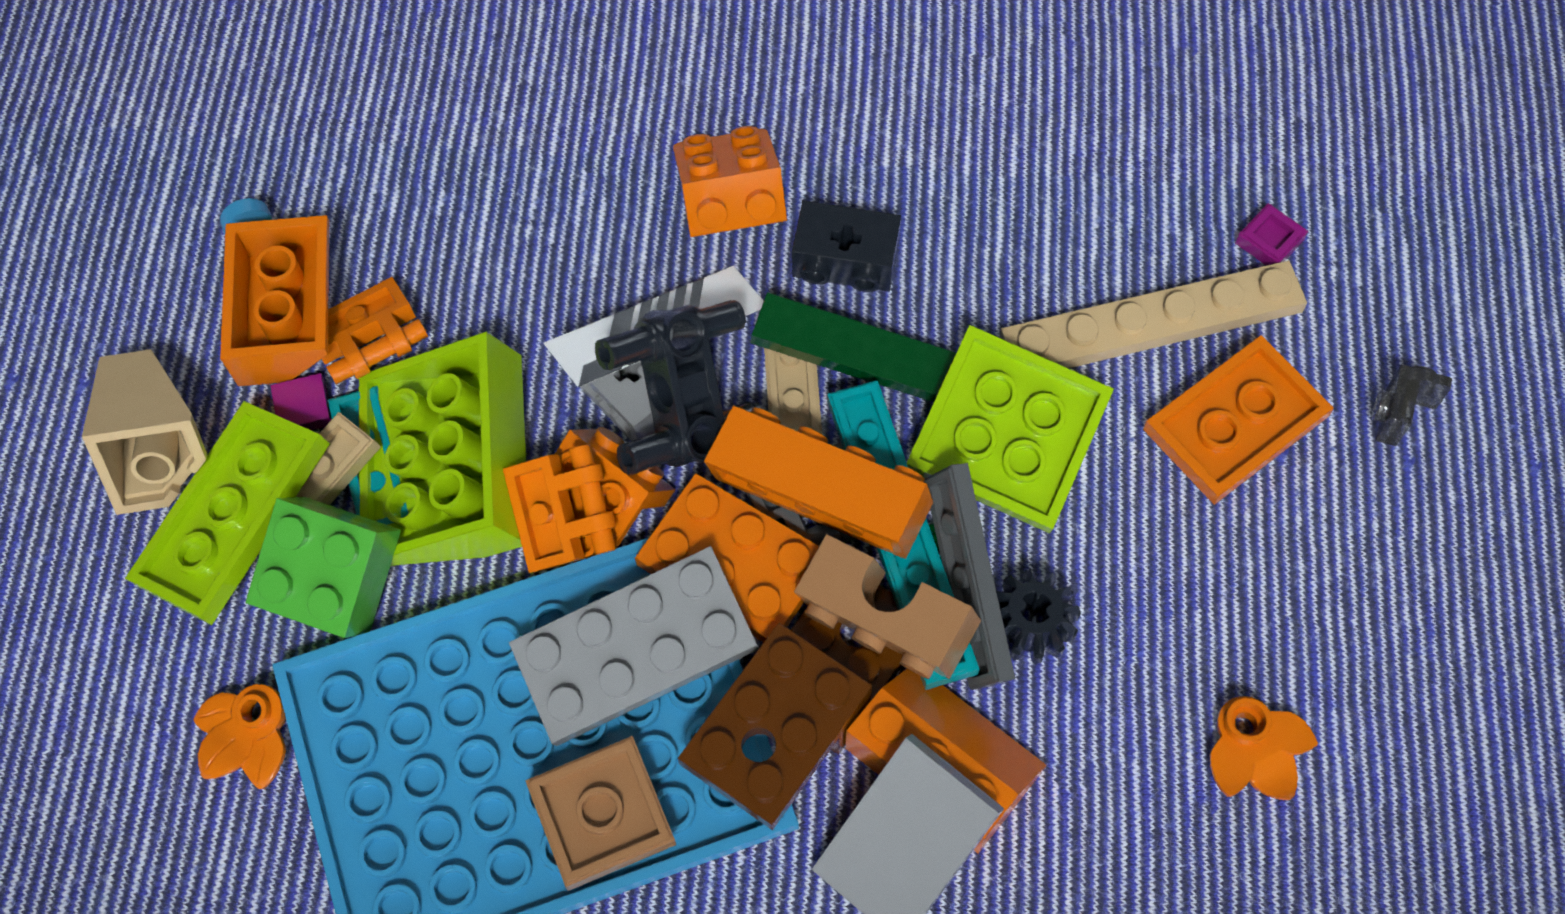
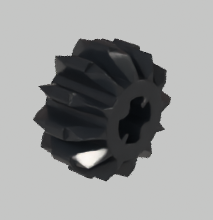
M1030 568L1024 572L1022 583L1009 575L1003 581L1002 587L1004 592L996 591L1007 643L1011 642L1013 644L1010 654L1013 661L1021 657L1023 650L1030 651L1031 660L1035 665L1042 662L1045 650L1050 655L1058 658L1065 649L1063 642H1073L1076 638L1078 629L1072 623L1078 621L1081 614L1079 606L1068 604L1073 595L1071 586L1058 590L1053 588L1056 580L1053 572L1045 576L1044 582H1037L1036 575ZM1030 610V616H1033L1034 612H1038L1043 616L1042 622L1036 623V617H1033L1032 622L1027 621L1023 617L1024 612Z

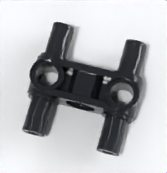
M729 300L703 309L688 304L672 310H652L636 323L633 330L599 339L595 342L596 359L602 369L610 371L641 361L655 433L617 447V459L622 471L626 474L635 475L662 464L680 467L694 461L705 463L704 460L732 407L722 409L709 339L741 330L745 327L744 309L738 301ZM671 328L673 329L672 341L670 340ZM747 401L736 405V407L751 412L754 407L761 408L760 404L755 401Z

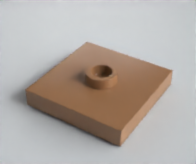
M633 736L525 780L564 885L568 891L676 845Z

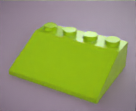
M483 332L378 368L359 378V428L368 436H370L371 428L375 435L374 440L381 446L359 471L360 516L374 521L388 517L390 521L394 522L388 525L401 530L390 566L486 558L522 547L503 473L504 468L526 462L522 355L488 332ZM374 386H378V399L390 441L385 454L370 401V389ZM377 471L384 474L386 483L381 490L374 493L371 491V472ZM390 472L400 479L401 484L393 488ZM406 502L409 514L401 517V507Z

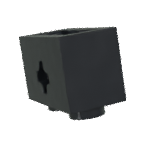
M802 200L792 248V277L802 278L808 283L817 285L828 282L849 285L862 292H874L876 290L890 292L899 246L901 215Z

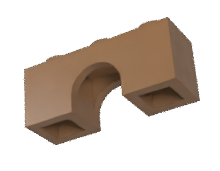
M826 534L794 591L808 606L804 613L830 629H834L836 623L840 622L855 630L851 638L876 653L881 654L885 646L903 655L899 662L901 665L926 679H930L934 671L950 680L981 622L972 606L922 582L914 598L907 606L894 612L879 611L875 607V593L886 572L873 557Z

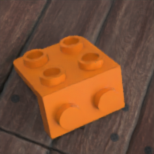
M743 126L734 129L730 134L710 137L706 134L691 135L686 137L683 142L676 143L673 146L682 186L690 237L787 221L781 167L767 130L758 129L753 126Z
M604 427L569 430L555 454H559L563 473L574 470L569 449L590 445L595 465L601 464L604 481L600 482L607 512L613 511L616 528L611 530L617 549L642 509L664 507L676 489L662 479L664 473L658 466L635 475L623 472L617 459V447L625 442L611 430ZM579 488L568 490L575 520L586 518ZM591 535L580 537L585 559L596 556Z

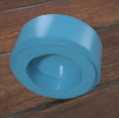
M253 198L240 199L231 203L223 210L220 216V224L224 234L227 223L273 220L267 205L261 200Z

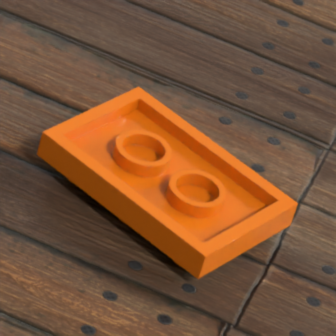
M1260 335L1149 418L1143 430L1215 505L1327 419L1334 407Z
M695 473L636 555V565L653 574L711 546L753 636L764 643L778 623L787 628L804 603L794 591L819 546Z

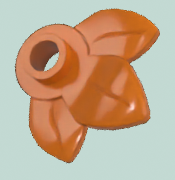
M254 684L243 689L238 695L221 692L208 698L201 705L193 719L197 727L208 733L201 742L198 751V767L202 778L209 780L221 778L241 767L255 787L265 789L277 775L286 753V745L280 732L286 721L280 693L271 686ZM258 702L261 706V714L257 720L253 721L252 710Z
M1239 696L1226 702L1218 713L1216 723L1221 738L1210 752V768L1218 788L1227 797H1232L1250 783L1254 789L1268 797L1279 800H1291L1295 796L1298 782L1294 755L1306 753L1318 745L1311 728L1298 715L1287 711H1270L1264 703L1253 697ZM1235 719H1248L1253 725V733H1241L1236 728Z

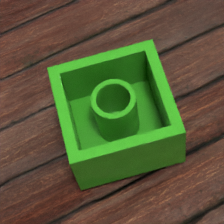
M307 497L276 498L245 603L342 638L370 632L401 530Z

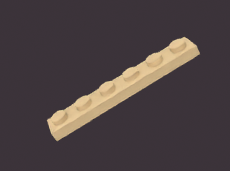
M1290 260L1001 328L999 338L1066 368H1073L1303 313L1307 301Z

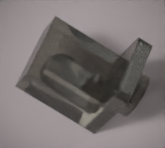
M1401 364L1386 387V391L1381 389L1377 395L1372 412V420L1379 421L1375 441L1397 446L1412 424L1415 405L1430 409L1438 408L1451 390L1452 378L1437 374L1428 367H1409Z

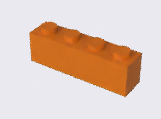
M736 406L732 407L704 460L716 480L901 558H907L933 504L928 485L924 483L925 478L922 475L901 465H896L894 470L875 463L876 459L870 453L855 446H847L845 450L828 444V439L811 428L800 426L798 431L780 425L781 421L779 418L761 408L754 407L751 412H748Z

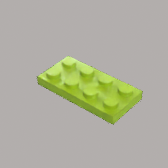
M243 401L208 453L206 461L194 474L125 579L144 591L213 625L261 551L276 498L297 496L330 443L316 432Z

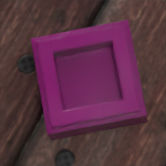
M1267 203L1238 234L1235 244L1267 266L1286 261L1305 240L1308 230Z
M321 373L270 385L275 415L309 430L324 428L332 420L327 401L329 399L326 383Z

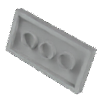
M711 546L509 642L551 744L559 746L759 650L757 642Z

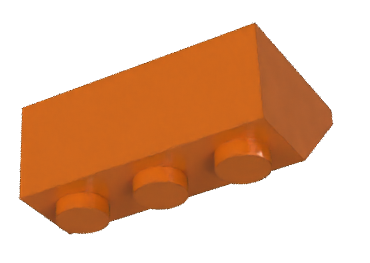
M327 215L226 224L220 359L238 386L273 384L293 380L328 355L330 220Z
M905 669L882 687L846 730L845 749L878 775L904 739L913 734L1000 804L1004 810L974 849L978 854L1047 766L942 685L925 690L920 675L909 669Z

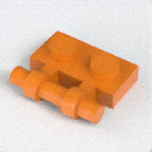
M393 277L328 309V355L322 358V361L326 365L339 357H343L326 366L336 385L354 375L356 379H359L371 373L369 367L394 354L399 358L411 352V345L428 337L419 319L400 328L401 325L413 320L416 316ZM385 334L384 337H382V338H380V339H378V340H376V341L370 343L369 345H367V346H365V347H363V348H361V349H358L360 346H362V345H364V344H366V343H368V342H370V341H372V340H374V339H376V338H378V337H380V336H382V335Z
M590 445L569 449L574 470L563 473L559 454L546 455L503 469L529 573L585 559L580 537L591 535L595 555L617 550L611 530L616 528L613 511L607 512L600 482L604 481L601 464L595 465ZM579 488L586 518L575 520L568 490Z

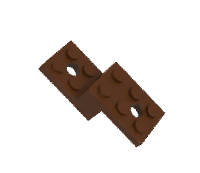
M879 584L874 599L876 609L882 612L898 611L892 592ZM805 613L801 615L791 630L778 623L677 758L679 765L772 831L829 751L832 750L837 755L841 753L846 745V730L880 689L893 680L903 666L899 663L903 655L885 646L881 654L864 646H849L842 640L840 635L846 627L844 624L837 622L834 629H830L813 620ZM756 734H764L770 737L776 746L774 754L762 762L748 759L742 751L745 741Z

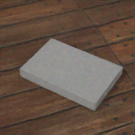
M911 734L904 739L811 870L863 914H927L1004 808L916 736Z

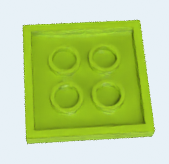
M969 325L907 460L908 468L927 478L950 465L968 463L976 501L1050 534L1057 522L1114 388Z

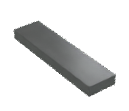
M968 463L950 465L925 478V483H927L933 499V504L930 508L942 564L954 598L972 606L981 619L970 641L979 666V673L976 676L967 678L970 690H976L1014 680L1015 674Z

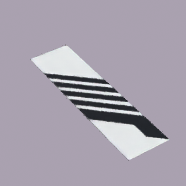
M731 266L543 344L576 386L581 387L632 365H625L610 371L602 369L596 359L595 342L599 339L633 330L636 323L652 310H672L688 304L703 309L725 301L736 300L741 304L745 316L761 310L764 301L738 270ZM671 328L670 340L672 341L673 329Z

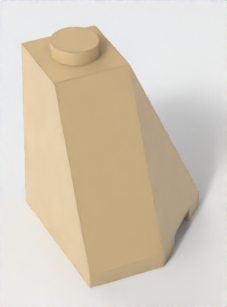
M151 349L99 357L82 439L116 515L169 507L180 494L182 484L191 473L196 474L207 458V452L192 413Z

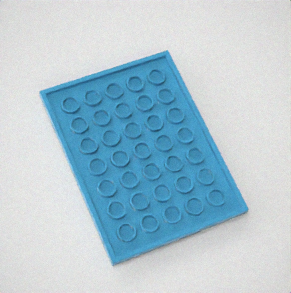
M649 538L617 548L615 551L599 554L272 664L336 914H565L799 829V823L792 804L772 831L678 763L677 758L742 673L743 670L739 659L559 746L551 744L509 642L651 575L638 567L635 561L636 555ZM756 734L749 737L742 748L744 755L755 762L765 761L773 755L768 738L764 734ZM633 736L676 845L568 891L564 885L525 780Z

